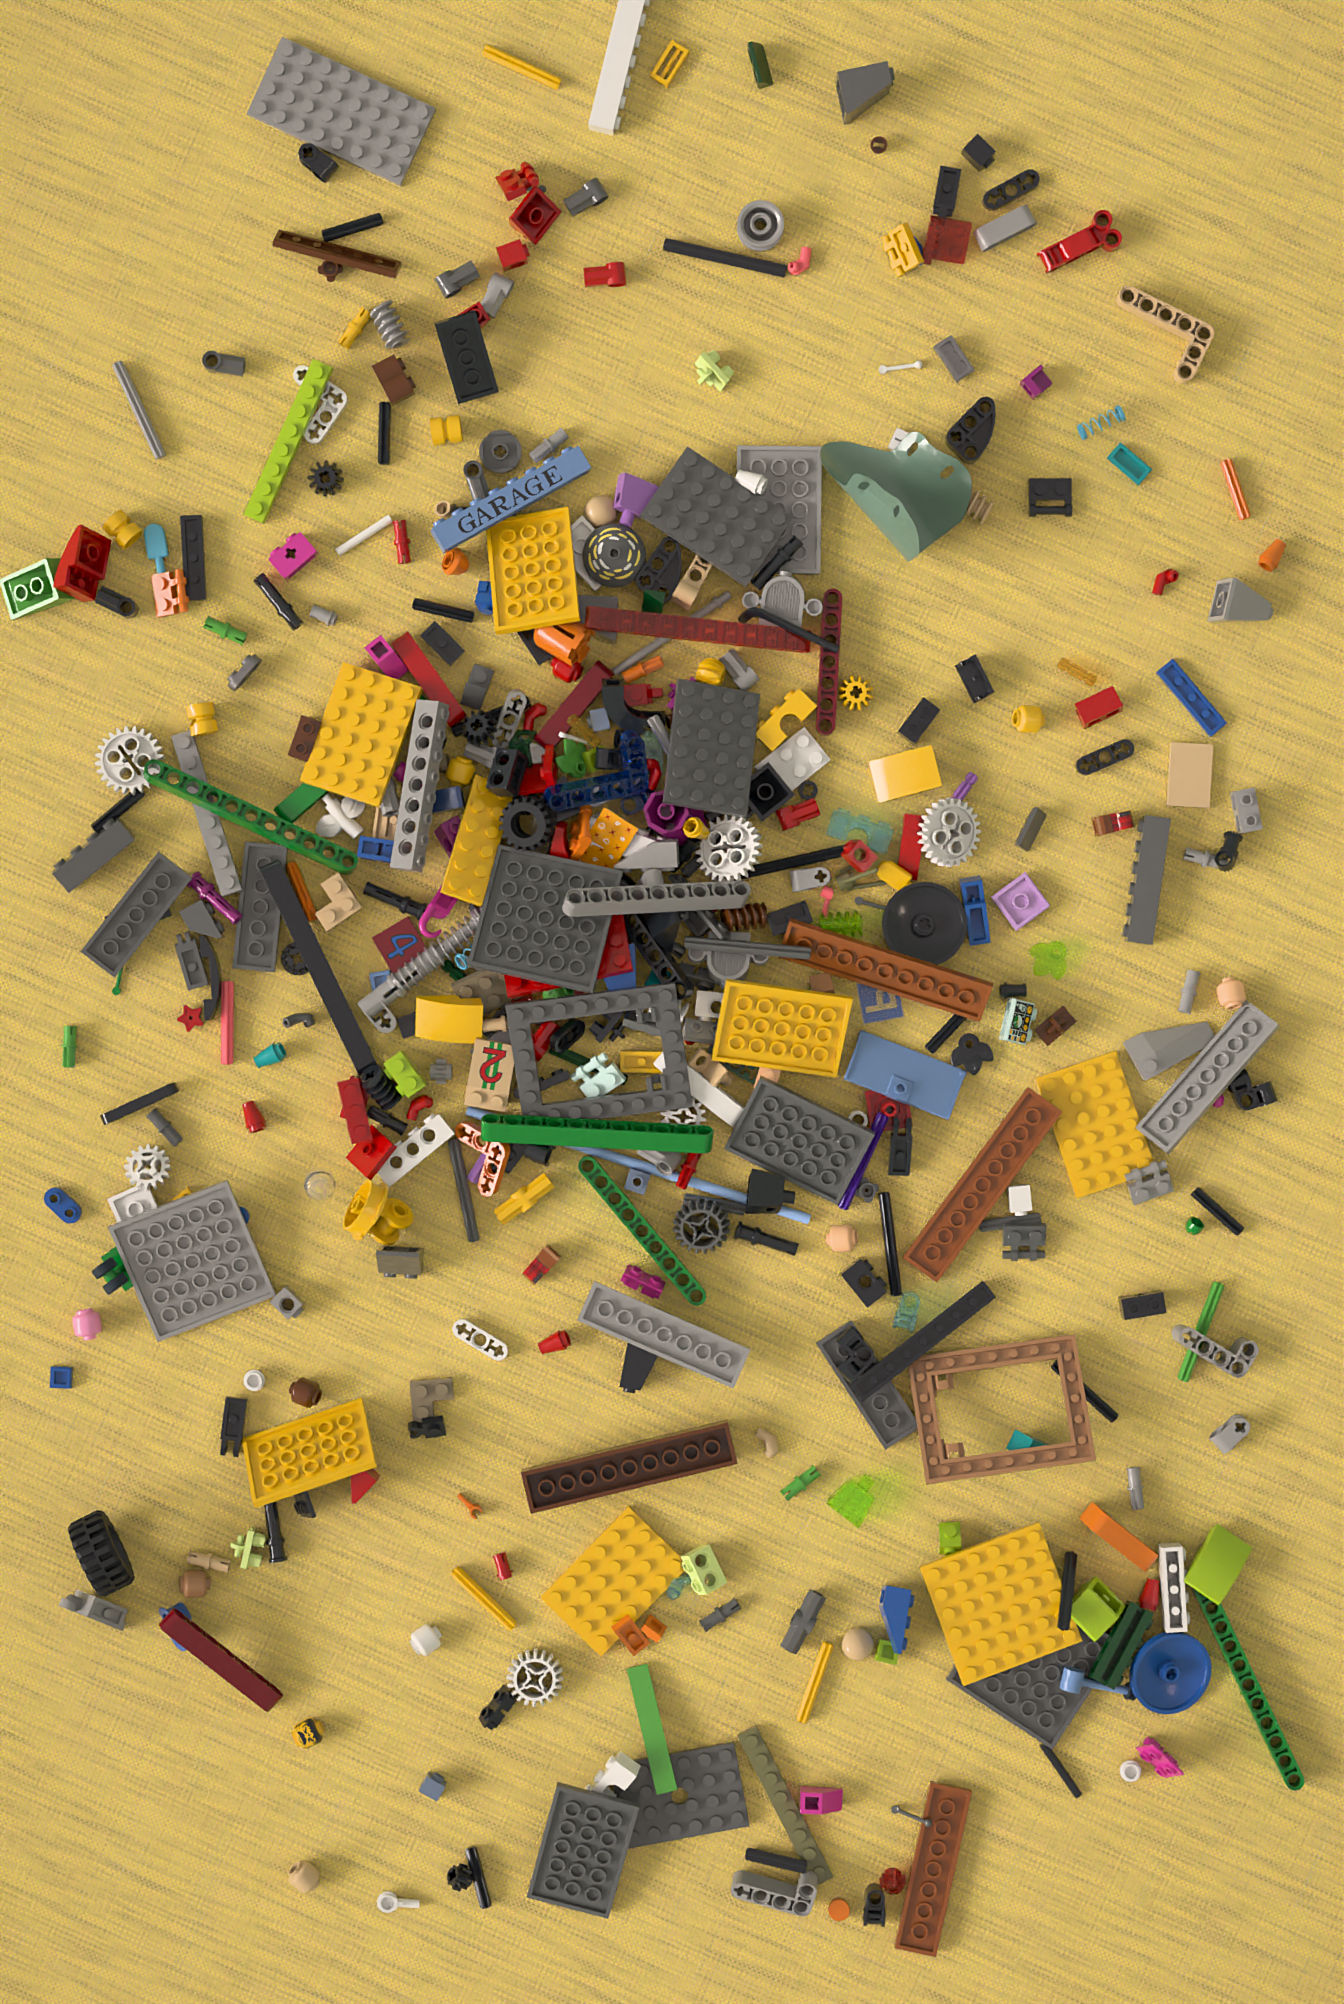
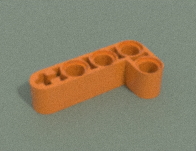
M1091 1502L1079 1517L1093 1532L1144 1572L1159 1557L1156 1552L1111 1518L1094 1502Z

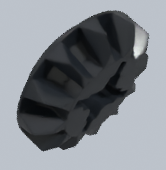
M295 942L288 944L284 948L281 955V963L288 973L304 975L309 972L305 963L298 962L293 967L294 959L289 956L290 954L297 955L299 952Z

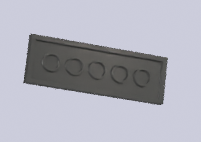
M245 842L241 877L243 891H240L238 912L243 917L236 927L232 968L276 972L281 913L259 868L278 859L286 873L288 848L282 845Z
M158 851L80 952L115 978L193 877Z
M849 1320L817 1341L816 1344L886 1450L917 1430L916 1418L891 1380L862 1402L851 1388V1383L836 1369L850 1355L837 1343L836 1339L850 1325L858 1331L852 1320ZM866 1349L859 1353V1357L864 1360L871 1356L870 1351ZM874 1357L873 1362L863 1371V1373L860 1376H862L865 1372H867L869 1369H871L874 1365H876L879 1362L876 1357Z

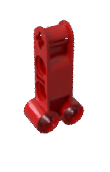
M1099 210L1094 215L1091 226L1037 253V257L1040 256L1046 268L1045 273H1051L1101 247L1106 252L1116 251L1122 242V235L1118 230L1110 229L1113 220L1111 213L1107 210ZM1097 218H1105L1107 220V225H1099L1097 223ZM1113 236L1117 243L1110 245L1107 243L1106 238Z

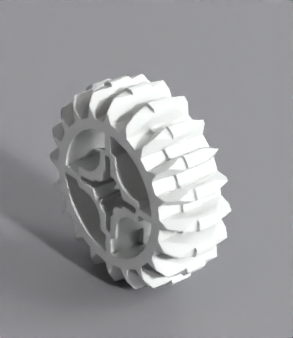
M535 1648L533 1655H531L529 1649L525 1651L526 1657L519 1653L518 1659L520 1661L513 1659L512 1664L515 1667H508V1671L513 1674L506 1676V1679L512 1680L507 1686L508 1688L515 1687L511 1691V1695L519 1693L517 1697L518 1702L525 1698L524 1705L526 1706L529 1700L533 1701V1707H536L537 1701H540L541 1706H544V1698L548 1702H552L550 1694L557 1697L559 1693L556 1689H562V1684L558 1681H563L564 1676L557 1674L563 1672L562 1667L555 1668L559 1664V1660L551 1662L553 1654H550L547 1658L545 1657L546 1650H543L541 1655H538V1649ZM540 1662L546 1666H543L541 1668H535L532 1664L529 1663ZM523 1666L527 1677L520 1684L518 1672ZM551 1671L553 1681L547 1689L543 1678ZM532 1674H535V1676L536 1674L540 1675L537 1682L531 1680ZM534 1687L539 1692L541 1691V1693H530L524 1689Z

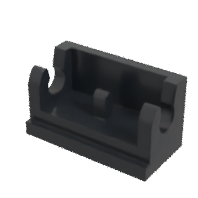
M976 654L955 665L973 703L994 693Z
M805 900L767 914V922L772 936L786 932L790 918L808 924L813 922Z

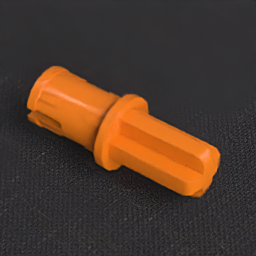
M656 656L643 663L638 662L639 665L623 671L622 674L626 683L629 684L643 676L646 678L647 674L664 667V663L660 656Z

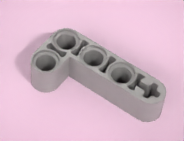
M1178 1324L1172 1329V1338L1177 1343L1236 1378H1241L1247 1373L1259 1352L1258 1345L1244 1337L1236 1339L1228 1351L1184 1324ZM1183 1333H1185V1334H1187L1188 1336H1190V1337H1191L1190 1340L1184 1338V1337L1182 1336ZM1204 1341L1203 1348L1199 1350L1198 1346L1200 1342ZM1248 1344V1350L1243 1353L1244 1346ZM1221 1352L1220 1358L1215 1360L1216 1354ZM1237 1362L1236 1370L1232 1371L1233 1364Z
M740 1870L733 1875L731 1893L737 1899L797 1916H807L811 1912L817 1895L818 1877L814 1872L806 1871L804 1874L801 1873L797 1885Z

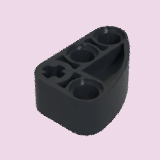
M986 396L980 398L949 429L945 436L947 447L966 464L975 463L983 454L991 439L996 416L993 399ZM982 403L988 404L990 411L987 413L982 412L979 405ZM968 418L973 419L975 427L968 428L964 421ZM951 434H952L953 436L959 435V439H958V440H959L960 442H958L957 440L954 441V442H952V441H951V438H952ZM968 448L973 449L976 456L974 458L967 457L965 450Z
M670 536L665 537L636 577V586L642 593H644V589L654 591L666 589L669 595L664 600V605L670 602L681 576V551L676 540ZM667 542L675 544L676 548L673 552L664 550V545ZM656 559L661 560L664 564L659 570L654 569L651 565ZM647 577L650 578V579H649V583H651L650 585H647V584H646V585H644V587L641 586V584H642V581H640L641 578H642V579H646Z

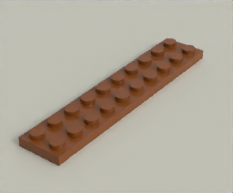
M793 918L789 920L782 944L810 947L811 957L810 959L779 957L978 1022L982 1018L993 988L992 982Z
M1027 1086L903 1255V1259L935 1282H938L1056 1122L1062 1111Z

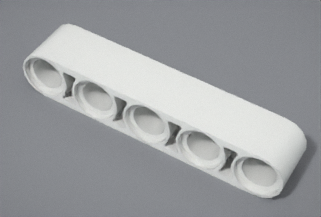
M663 1052L653 1063L661 1072L665 1068ZM687 1064L691 1095L730 1126L735 1127L744 1107L720 1087H714L700 1072Z

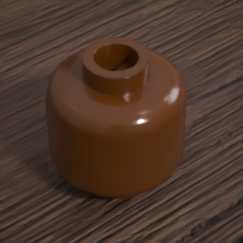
M304 1377L299 1378L296 1382H292L289 1388L292 1402L306 1408H311L313 1405L316 1406L322 1396L320 1385Z

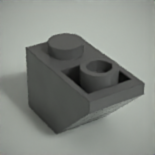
M201 899L179 911L190 931L217 939L224 938L222 932L225 929L219 920L216 921L212 914L215 911L209 901L206 903L205 900Z

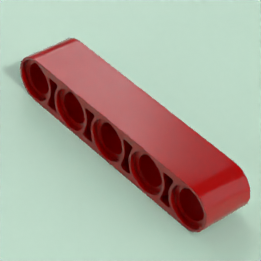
M408 631L391 642V645L429 699L449 705V717L446 723L450 728L461 721L464 716H467Z

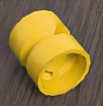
M459 414L450 415L446 421L442 417L430 418L433 446L444 445L447 440L451 443L463 442Z
M122 509L115 512L102 526V529L110 537L115 536V542L123 550L132 546L143 533L134 522L130 523V518Z
M213 702L198 703L186 707L188 719L192 720V723L189 725L192 737L219 732L217 720L213 719L215 715Z

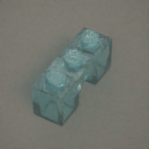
M838 808V811L833 810L825 835L846 841L850 830L859 828L866 833V845L872 851L884 855L887 853L894 829L890 828V824L879 821L878 824L870 822V817L860 814L858 818L851 816V811L843 808Z

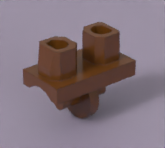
M1062 1005L1036 1027L1034 1031L1049 1046L1077 1021Z

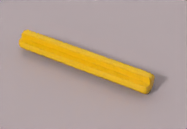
M486 44L482 54L484 57L553 89H558L561 84L560 77L489 44Z
M460 1566L454 1568L451 1576L508 1631H511L517 1625V1621Z
M823 1642L798 1711L796 1718L801 1723L808 1722L833 1650V1644L829 1642Z

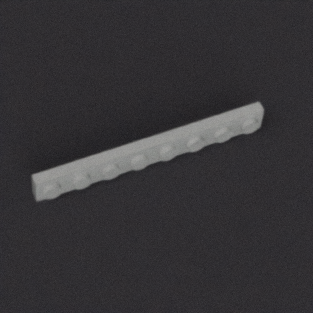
M188 730L171 736L182 772L209 784L195 737L191 736V731ZM194 786L187 788L188 792L192 794L198 792V789ZM213 795L206 797L209 802L215 803ZM192 803L221 896L225 897L243 891L220 816Z

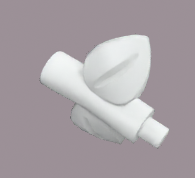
M329 794L322 798L327 804L325 808L330 814L324 815L318 821L316 826V833L318 835L334 837L343 829L354 839L364 830L354 818L363 813L365 803L348 797H344L340 803L337 798L333 799Z

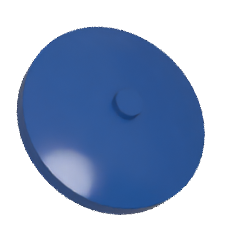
M1164 1632L1145 1642L1134 1656L1129 1673L1132 1692L1137 1700L1152 1712L1175 1714L1184 1711L1194 1705L1207 1689L1211 1678V1660L1206 1648L1195 1637L1187 1633Z

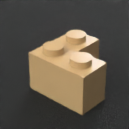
M338 872L321 883V886L332 902L316 912L315 915L326 931L330 932L364 909L341 873Z

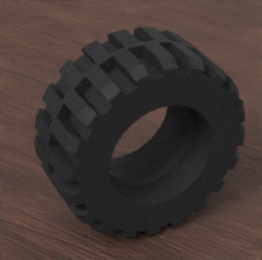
M96 1510L69 1525L68 1533L73 1549L87 1579L97 1594L107 1596L132 1584L135 1576L131 1562L117 1531L104 1511Z

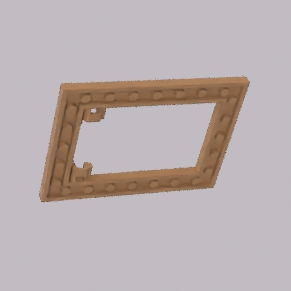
M1075 1334L923 1355L908 1366L926 1485L1096 1461ZM1057 1359L1071 1442L966 1457L963 1442L945 1445L944 1439L940 1437L935 1398H937V1391L954 1389L952 1374ZM946 1375V1380L938 1381V1376ZM958 1452L959 1458L950 1459V1453Z

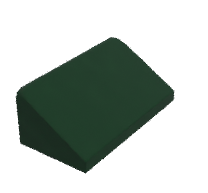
M752 41L748 42L747 50L757 88L761 89L772 86L773 80L763 45Z
M644 589L640 620L659 632L665 592Z

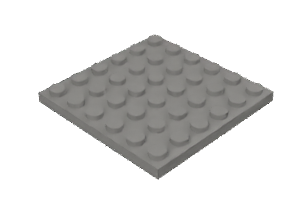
M228 1179L108 1226L157 1342L276 1296L275 1289Z

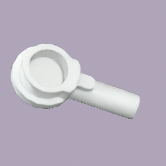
M385 1891L378 1896L377 1906L382 1912L390 1913L396 1910L397 1907L419 1908L420 1900L400 1899L393 1892Z

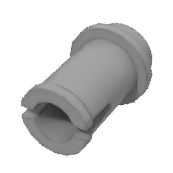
M316 604L313 605L310 611V617L325 622L326 626H334L338 618V614L334 610L329 611Z

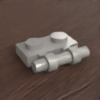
M1165 1160L1151 1162L1149 1166L1141 1169L1137 1167L1132 1169V1172L1124 1174L1127 1182L1134 1180V1182L1127 1184L1134 1205L1174 1191L1168 1171L1160 1172V1170L1167 1168Z

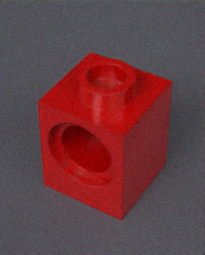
M520 239L496 247L504 272L528 264L527 257L530 254L527 245H522Z
M860 839L848 841L843 847L844 851L840 854L857 872L862 873L878 858ZM857 849L861 852L859 860H856L854 856Z

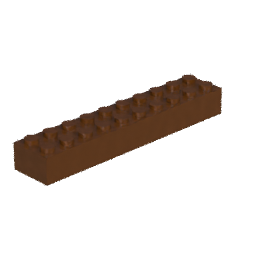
M726 1419L524 1468L521 1470V1476L530 1513L533 1514L735 1465L738 1462L728 1420Z

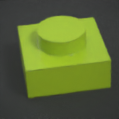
M596 747L582 753L589 773L599 770L594 768Z
M878 1639L874 1661L897 1665L899 1654L894 1653L891 1642Z

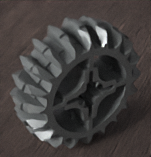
M696 1198L695 1204L689 1200L688 1206L681 1205V1211L676 1212L677 1218L673 1220V1224H675L673 1232L677 1233L675 1236L676 1240H681V1247L687 1244V1250L690 1251L692 1248H695L696 1254L699 1253V1249H703L704 1254L707 1253L708 1248L714 1252L715 1245L721 1248L722 1241L727 1240L726 1234L730 1233V1228L727 1227L730 1225V1220L726 1219L728 1217L727 1212H722V1205L716 1208V1201L714 1200L709 1204L708 1198H705L704 1202H700V1199ZM695 1213H703L700 1216L694 1215ZM711 1216L717 1221L719 1229L714 1228V1225L710 1223ZM705 1222V1226H702L698 1231V1226ZM684 1223L689 1224V1227L693 1229L692 1236L687 1232ZM703 1236L710 1237L707 1239H700Z

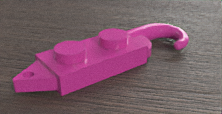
M442 885L419 921L420 932L428 938H435L442 932L441 929L434 933L427 930L426 925L430 918L444 919L458 900L455 897L440 893Z

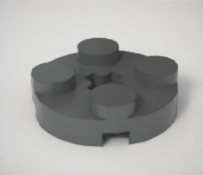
M496 430L489 433L482 440L479 447V456L487 470L497 474H504L517 468L521 460L522 449L517 438L511 433L504 430ZM500 446L503 450L507 451L506 454H503L502 458L494 454Z

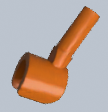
M459 1493L457 1497L469 1509L470 1516L473 1519H477V1516L472 1511L478 1509L483 1513L481 1506L472 1504Z

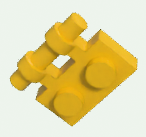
M908 222L899 225L890 231L889 235L881 238L884 243L883 249L885 253H888L892 262L890 264L891 268L895 270L897 277L905 275V272L914 269L924 262Z

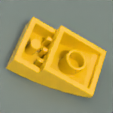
M932 745L868 762L879 803L942 787Z
M456 995L416 996L415 1036L435 1041L475 1044L476 1037L482 1038L483 1003L481 998L460 999Z

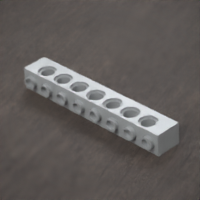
M416 700L390 868L400 871L423 873V867L426 863L425 854L429 843L428 835L430 824L432 823L433 804L436 800L435 791L439 780V766L443 756L442 747L446 737V722L449 717V705L440 701Z

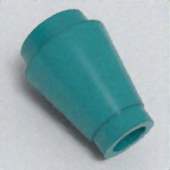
M273 1042L254 1057V1062L258 1068L283 1062L287 1054L280 1042L276 1044Z

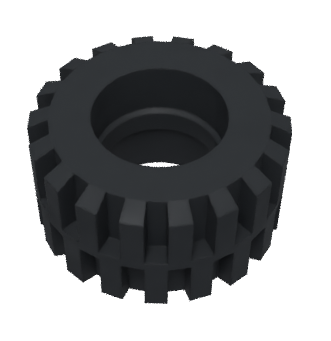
M530 795L509 802L507 804L508 807L502 810L504 815L500 816L499 821L503 822L502 825H499L500 830L504 831L502 837L503 839L508 838L506 843L509 845L514 844V848L517 850L528 851L542 847L551 841V836L555 833L554 826H557V821H554V817L557 816L556 812L552 813L550 810L553 808L552 805H546L547 800L544 798L539 799V796L535 795L531 797ZM523 811L532 813L537 820V830L534 835L525 833L520 827L519 820Z

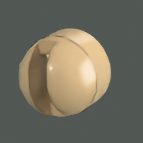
M442 500L435 505V513L440 518L446 519L452 516L453 508L448 501Z

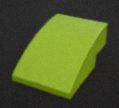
M1216 1524L1209 1530L1203 1545L1197 1550L1183 1581L1219 1605L1238 1577L1252 1547L1219 1524Z

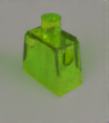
M867 1474L862 1477L859 1483L849 1478L826 1499V1504L859 1529L875 1499L874 1495L869 1492L875 1481Z

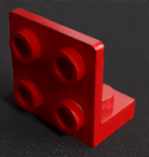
M554 744L545 745V754L541 755L542 763L526 766L518 795L548 793L557 790L558 766L554 760L557 757Z

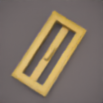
M671 40L651 72L650 78L655 79L659 84H663L668 89L690 54V50ZM673 47L677 48L661 75L658 76V71ZM682 51L683 54L681 58L677 62L676 66L672 70L667 80H665L664 78L666 74L668 73L676 58Z

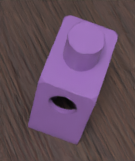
M629 473L619 474L613 504L614 509L623 512L619 523L632 527L634 518L642 519L640 514L659 486Z

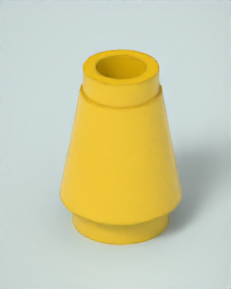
M689 818L683 824V830L687 837L702 840L708 839L710 830L699 818Z

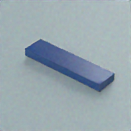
M1171 659L1156 672L1209 737L1213 736L1227 724L1174 659Z

